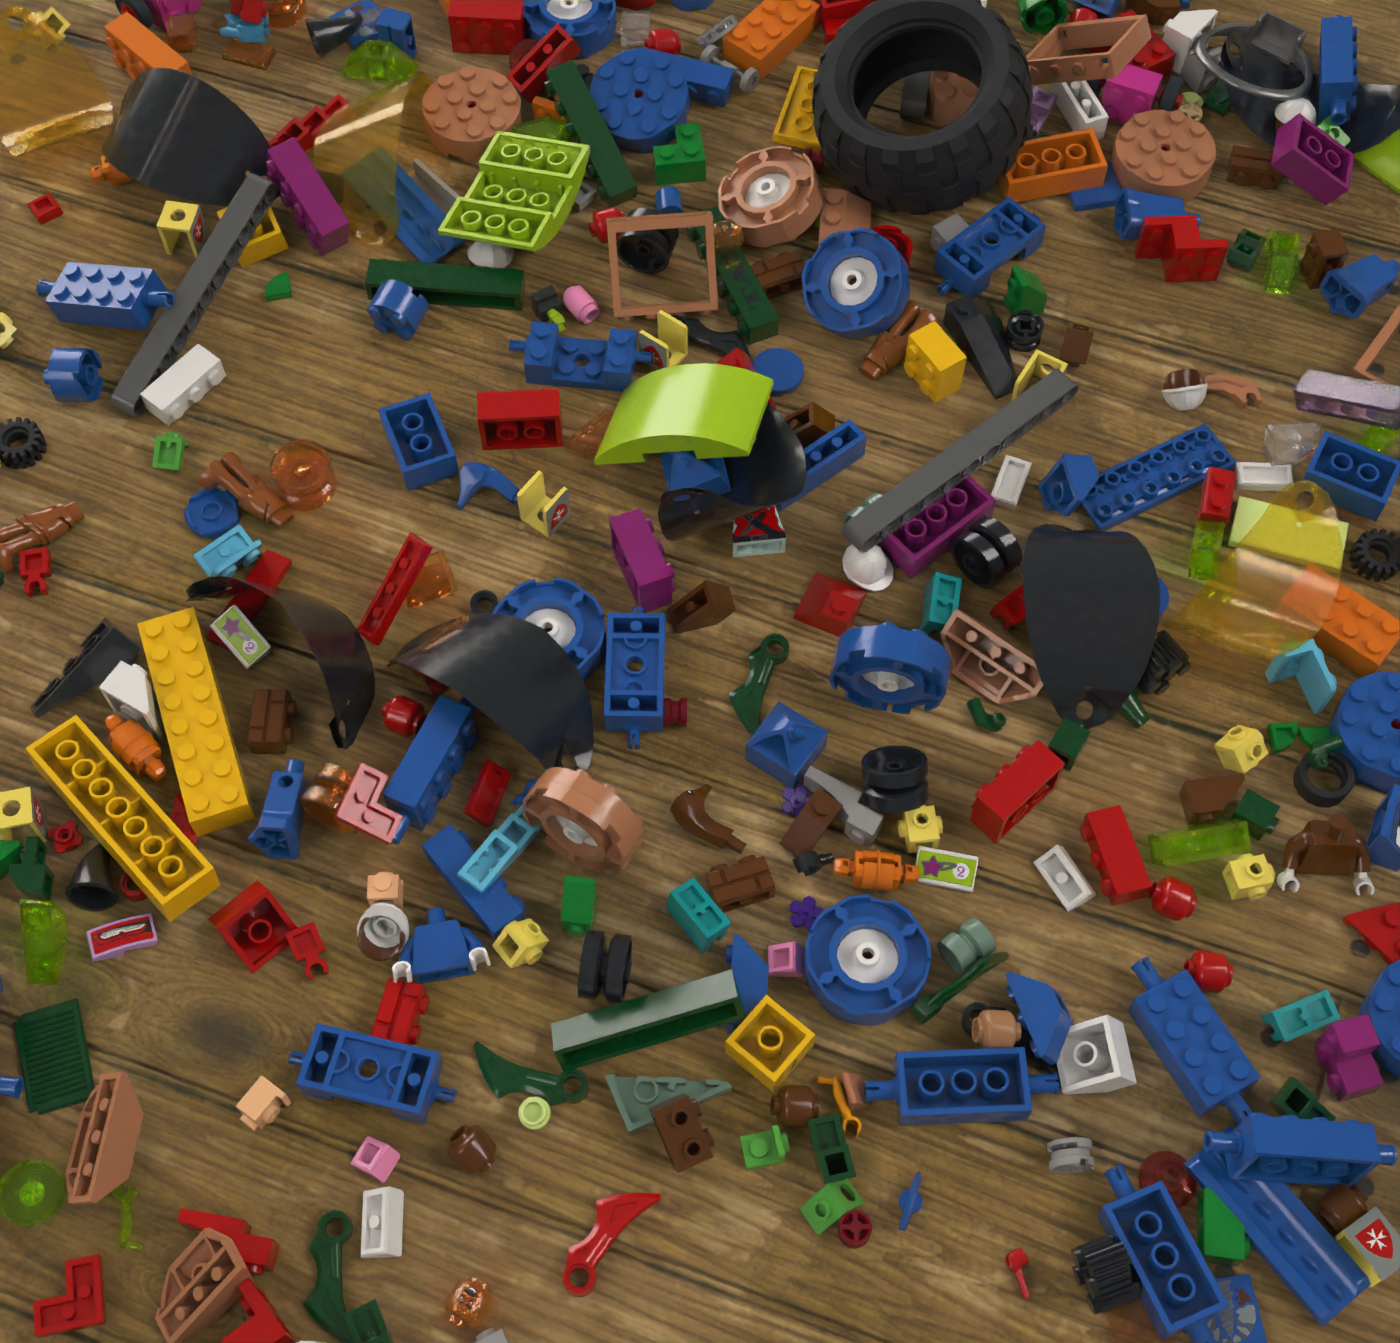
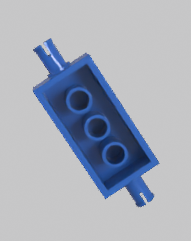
M1335 15L1321 19L1319 122L1330 116L1332 124L1342 125L1346 121H1350L1351 111L1356 110V95L1352 94H1355L1358 90V75L1355 76L1358 70V59H1355L1357 58L1358 43H1353L1357 41V26L1352 27V16Z
M67 262L56 282L40 280V284H37L36 287L39 296H47L45 302L59 321L66 323L146 330L158 307L173 308L172 304H175L174 293L168 291L154 269Z
M441 695L439 696L383 792L387 808L403 816L391 842L392 844H400L409 826L423 831L427 823H432L437 813L436 807L441 798L445 799L450 791L452 778L455 774L458 775L461 772L465 763L464 757L468 750H473L477 744L479 735L477 734L476 722L473 717L477 707L465 697H462L460 702L457 703Z
M1144 957L1142 962L1140 960L1131 966V969L1136 973L1146 991L1133 999L1127 1011L1197 1116L1201 1118L1214 1109L1225 1106L1239 1126L1248 1115L1253 1113L1241 1095L1257 1083L1261 1078L1187 969L1168 980H1162L1148 957Z
M1025 1047L896 1052L893 1062V1080L864 1082L866 1102L894 1100L897 1103L899 1126L1027 1121L1032 1112L1031 1094L1059 1093V1082H1056L1058 1080L1057 1073L1029 1075Z
M1258 1112L1248 1115L1232 1133L1207 1131L1203 1137V1147L1207 1153H1225L1229 1179L1325 1186L1343 1183L1351 1187L1379 1164L1393 1166L1397 1161L1395 1146L1392 1144H1377L1373 1124H1363L1357 1120L1336 1122L1329 1121L1325 1117H1317L1310 1120L1298 1119L1295 1115L1271 1117L1265 1113Z
M1123 1164L1117 1165L1116 1170L1113 1167L1104 1173V1176L1109 1181L1118 1200L1103 1206L1098 1219L1107 1236L1112 1235L1115 1237V1243L1122 1242L1124 1248H1126L1132 1262L1129 1265L1132 1272L1131 1282L1139 1283L1142 1294L1140 1300L1161 1341L1163 1342L1184 1332V1334H1189L1193 1343H1216L1206 1324L1209 1323V1320L1222 1315L1229 1307V1304L1163 1181L1161 1180L1135 1191L1124 1170Z

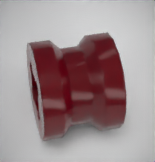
M805 147L804 154L811 160L816 173L822 175L825 161L822 149L813 151L810 147Z
M664 698V727H670L672 724L687 727V698H681L679 701Z
M858 1210L848 1211L844 1214L838 1226L840 1241L843 1245L852 1249L863 1247L868 1242L872 1233L870 1218L867 1214Z

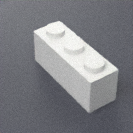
M1087 81L1051 83L1050 92L1057 94L1055 103L1073 132L1093 128L1097 140L1104 138L1109 116Z
M197 344L142 391L140 396L146 409L169 426L176 419L182 417L184 412L194 403L200 401L212 387L218 385L226 374L221 360L200 344Z

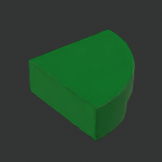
M288 272L275 276L266 286V301L292 297Z
M1297 722L1268 724L1266 731L1272 754L1281 753L1291 746L1298 732Z
M1329 726L1299 727L1297 732L1300 741L1309 748L1313 742L1330 737Z

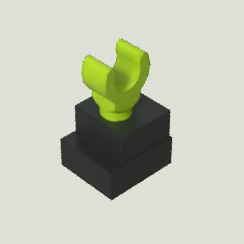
M550 285L532 293V310L541 322L550 321V323L558 324L559 332L566 330L563 325L565 319L562 316L561 303L553 286Z

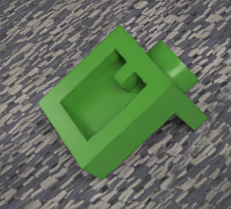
M166 432L165 436L156 435L152 468L182 472L185 447H190V441L182 438L181 433Z
M778 1124L773 1125L771 1130L740 1136L746 1171L783 1164L785 1153L790 1152L786 1132L780 1134Z

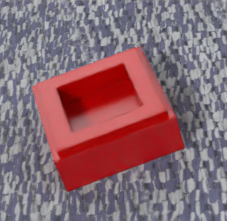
M50 193L27 203L29 210L40 225L63 214L61 207Z

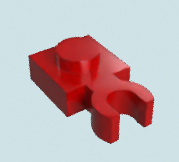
M48 547L19 551L20 577L24 581L27 580L24 584L25 593L29 598L33 597V589L40 586V591L43 595H47L49 587L44 578L52 577L50 550Z
M314 921L285 933L296 963L306 961L304 971L309 981L314 980L311 969L314 966H321L325 975L329 974L328 964L324 959L318 957L319 954L326 952Z

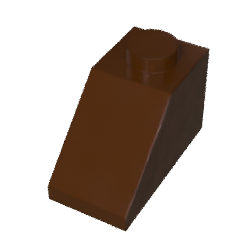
M1126 0L1125 9H1132L1137 15L1147 14L1148 23L1151 25H1165L1169 19L1173 20L1178 15L1181 7L1179 0Z
M1068 322L1059 359L1064 360L1065 363H1068V366L1079 367L1080 364L1086 365L1094 327Z
M814 402L784 417V420L795 432L802 448L808 447L835 429V415Z
M705 580L667 610L674 633L679 634L717 625L735 612L736 607L729 586Z
M1244 774L1185 781L1179 795L1187 825L1198 824L1200 827H1205L1217 822L1245 780Z
M818 788L779 844L796 857L804 852L811 851L836 819L843 805Z

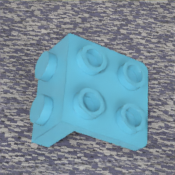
M238 524L194 554L193 558L207 577L223 576L231 578L236 574L237 567L242 564L244 567H247L258 559L263 543L260 539L253 543L241 525Z
M1313 639L1297 643L1296 641H1289L1281 645L1265 672L1269 683L1296 676L1314 714L1323 711L1337 688L1335 676L1329 672L1324 662V654L1320 648H1317Z

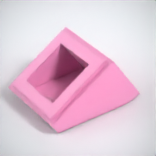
M796 941L768 946V975L770 977L805 976V947Z
M367 1136L350 1164L384 1183L399 1161L400 1154L390 1145Z

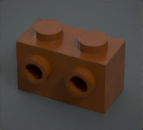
M1339 228L1313 232L1311 240L1306 246V252L1299 263V271L1304 276L1309 290L1320 288V284L1327 271L1342 268L1349 252Z
M682 1093L649 1108L672 1167L677 1173L714 1157L710 1148L714 1147L715 1144L708 1128L702 1129L698 1117L702 1116V1112L695 1098L690 1099L687 1094Z

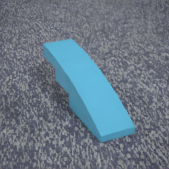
M523 804L515 814H510L498 830L495 829L457 873L458 877L480 893H483L516 860L542 830L537 823L532 827L526 822L523 816Z

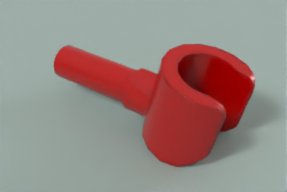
M1018 1248L1006 1255L1005 1263L1010 1271L1014 1273L1022 1297L1025 1299L1031 1297L1021 1268L1027 1265L1029 1260L1023 1249Z

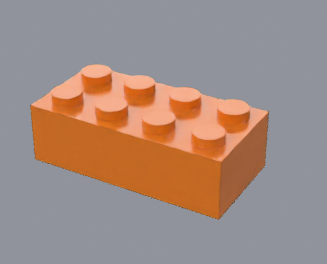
M764 0L723 37V59L743 72L753 67L760 72L759 81H761L819 28L821 5L812 0Z
M127 11L104 26L107 35L105 40L112 49V59L119 69L123 68L133 80L143 71L152 68H171L192 75L187 60Z
M1093 128L1026 140L1024 145L1019 148L1012 168L1007 174L999 176L997 180L1004 199L1010 197L1015 202H1022L1104 186L1108 165Z
M1312 563L1306 567L1281 598L1271 616L1305 640L1313 639L1318 648L1362 677L1376 673L1400 641L1399 619Z

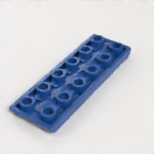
M378 146L360 161L340 173L344 175V181L418 262L436 263L466 242V239L438 234L437 230L446 215L382 146Z
M1206 423L1099 473L1098 481L1080 505L1085 509L1099 531H1106L1201 485L1209 467L1231 470L1237 462Z
M1229 1126L1223 1133H1232L1235 1128ZM1204 1148L1182 1165L1202 1189H1212L1245 1226V1237H1249L1250 1245L1321 1327L1327 1324L1371 1285L1367 1275L1285 1183L1229 1179L1225 1153H1207Z

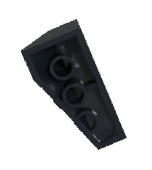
M967 295L946 304L943 320L944 326L959 348L967 353L968 361L995 400L1013 393L1017 380L1002 320L990 303Z
M105 617L80 645L83 647L82 653L73 659L69 658L65 663L62 678L59 679L57 677L53 679L30 707L32 713L39 718L101 683L121 660L131 666L138 659L139 654L137 653L141 649Z

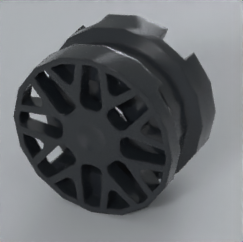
M1023 310L1009 317L1005 335L1008 346L1018 352H1030L1039 346L1044 329V323L1040 316L1036 317L1032 314V311Z

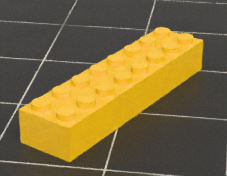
M194 607L137 623L188 820L197 837L255 819L203 627Z
M77 715L25 748L35 769L169 922L221 886L214 867Z

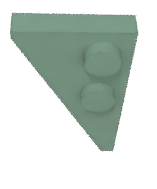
M615 1074L605 1076L607 1085L629 1135L655 1124L649 1108L682 1093L687 1094L690 1099L695 1098L700 1105L732 1091L729 1081L722 1082L719 1079L696 1081L680 1077L650 1078L637 1075V1078L615 1077Z

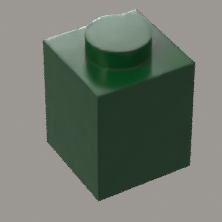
M1064 718L1048 748L1065 763L1064 768L1071 771L1085 747L1091 731L1087 730L1077 721H1070Z
M1247 789L1227 823L1260 841L1265 832L1271 835L1280 819L1276 818L1275 815L1280 806Z

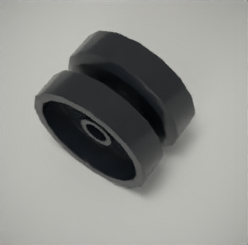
M638 208L629 212L627 217L660 215L664 213L650 208ZM678 228L621 232L616 242L617 256L624 264L636 271L648 274L660 273L669 264L679 238Z
M983 516L969 527L968 531H964L956 537L950 546L952 557L962 573L974 584L986 589H990L1004 578V575L1018 567L1023 559L1021 547L1011 531L1000 521L989 516Z
M894 745L873 749L863 756L861 760L862 776L864 779L862 790L863 800L867 806L881 812L899 813L920 808L927 802L929 797L926 779L928 759L925 753L912 747Z
M587 930L579 967L578 998L596 999L600 993L602 981H604L603 994L606 1002L621 1003L624 1001L632 968V935L616 933L611 938L607 952V936L605 932Z

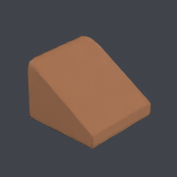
M846 1072L843 1073L840 1083L850 1112L872 1106L871 1101H865L864 1078L861 1075Z

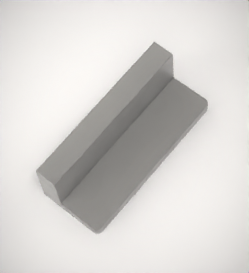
M418 158L414 159L412 162L415 174L410 177L447 215L459 195Z

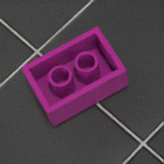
M1299 113L1277 129L1271 165L1275 170L1292 180L1295 185L1300 186L1311 194L1313 198L1318 199L1324 205H1328L1349 190L1354 154Z
M641 508L609 518L611 548L638 609L641 606L644 608L643 613H648L671 605L672 593L675 592L672 578H675V573L670 561L665 562L662 556L665 555L660 539L655 540L652 534L654 533V527L650 517L645 518Z

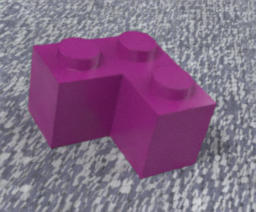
M1368 1014L1331 1023L1314 1042L1316 1058L1320 1063H1323L1327 1072L1328 1087L1333 1094H1336L1339 1102L1375 1093L1384 1084L1371 1054L1381 1043Z

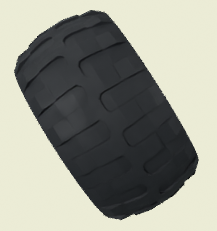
M878 0L866 6L857 15L849 18L837 30L838 34L834 40L826 45L821 54L819 70L814 76L812 109L814 113V128L823 155L829 166L853 193L868 201H873L878 205V208L888 212L903 211L911 212V215H926L934 211L944 209L948 211L963 206L964 202L969 201L975 196L980 197L994 187V182L999 176L1008 173L1016 161L1019 148L1024 145L1032 114L1033 90L1026 55L1005 23V20L994 9L983 7L981 0ZM924 71L951 72L968 79L979 88L974 101L959 118L949 125L930 133L914 136L895 135L879 130L866 121L871 106L886 88L896 81L915 73Z

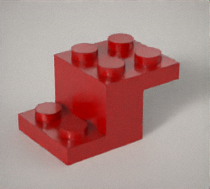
M1196 215L1144 217L1134 252L1136 259L1161 258L1165 282H1208L1217 280L1228 250L1227 239L1201 240Z
M250 1278L237 1286L243 1295L238 1300L246 1313L252 1317L220 1341L221 1343H296L292 1334L260 1287Z

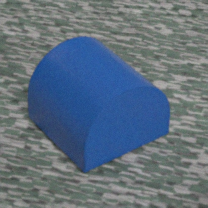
M667 186L656 192L657 211L664 214L683 213L680 191L677 188Z

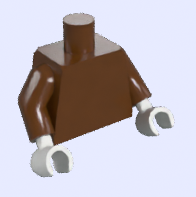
M1335 814L1330 816L1328 821H1309L1303 831L1290 838L1286 843L1282 867H1285V871L1277 876V884L1282 891L1285 890V884L1291 881L1290 890L1293 893L1298 891L1300 884L1294 877V870L1295 873L1344 876H1353L1354 872H1358V876L1353 880V887L1357 895L1360 896L1359 888L1364 884H1368V891L1370 895H1373L1374 885L1367 876V872H1370L1369 848L1363 837L1355 833L1353 824L1347 822L1345 817Z

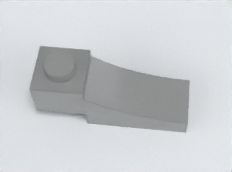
M810 766L804 775L803 786L812 793H815L820 788L843 806L838 816L845 825L844 833L857 844L864 843L871 847L882 828L884 816L861 804L862 792Z

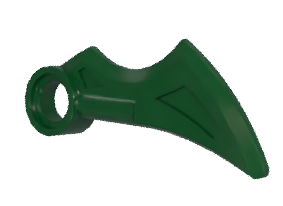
M773 633L767 635L762 640L761 645L748 655L750 671L747 680L739 688L728 693L738 718L752 735L760 726L762 701L775 665L785 662L789 656L788 640L781 634ZM771 644H779L782 646L783 651L778 655H772L767 651V648Z
M1008 952L994 953L979 959L956 980L941 988L935 994L931 993L921 999L912 1007L910 1014L919 1025L928 1022L942 1010L943 1004L967 988L977 978L1006 961L1009 956Z
M476 1041L474 1043L480 1070L490 1089L498 1099L514 1092H527L544 1099L549 1106L565 1102L570 1104L579 1103L586 1098L589 1092L587 1078L578 1069L562 1072L557 1076L512 1063L495 1054L480 1042ZM571 1078H576L582 1083L581 1089L575 1094H568L564 1091L565 1082Z
M332 1210L325 1213L319 1220L318 1231L308 1249L316 1262L317 1280L312 1293L304 1301L303 1305L315 1321L329 1333L346 1343H354L344 1317L346 1309L342 1289V1245L352 1236L353 1224L345 1213L339 1210ZM334 1219H340L344 1222V1231L338 1237H330L327 1234V1225Z

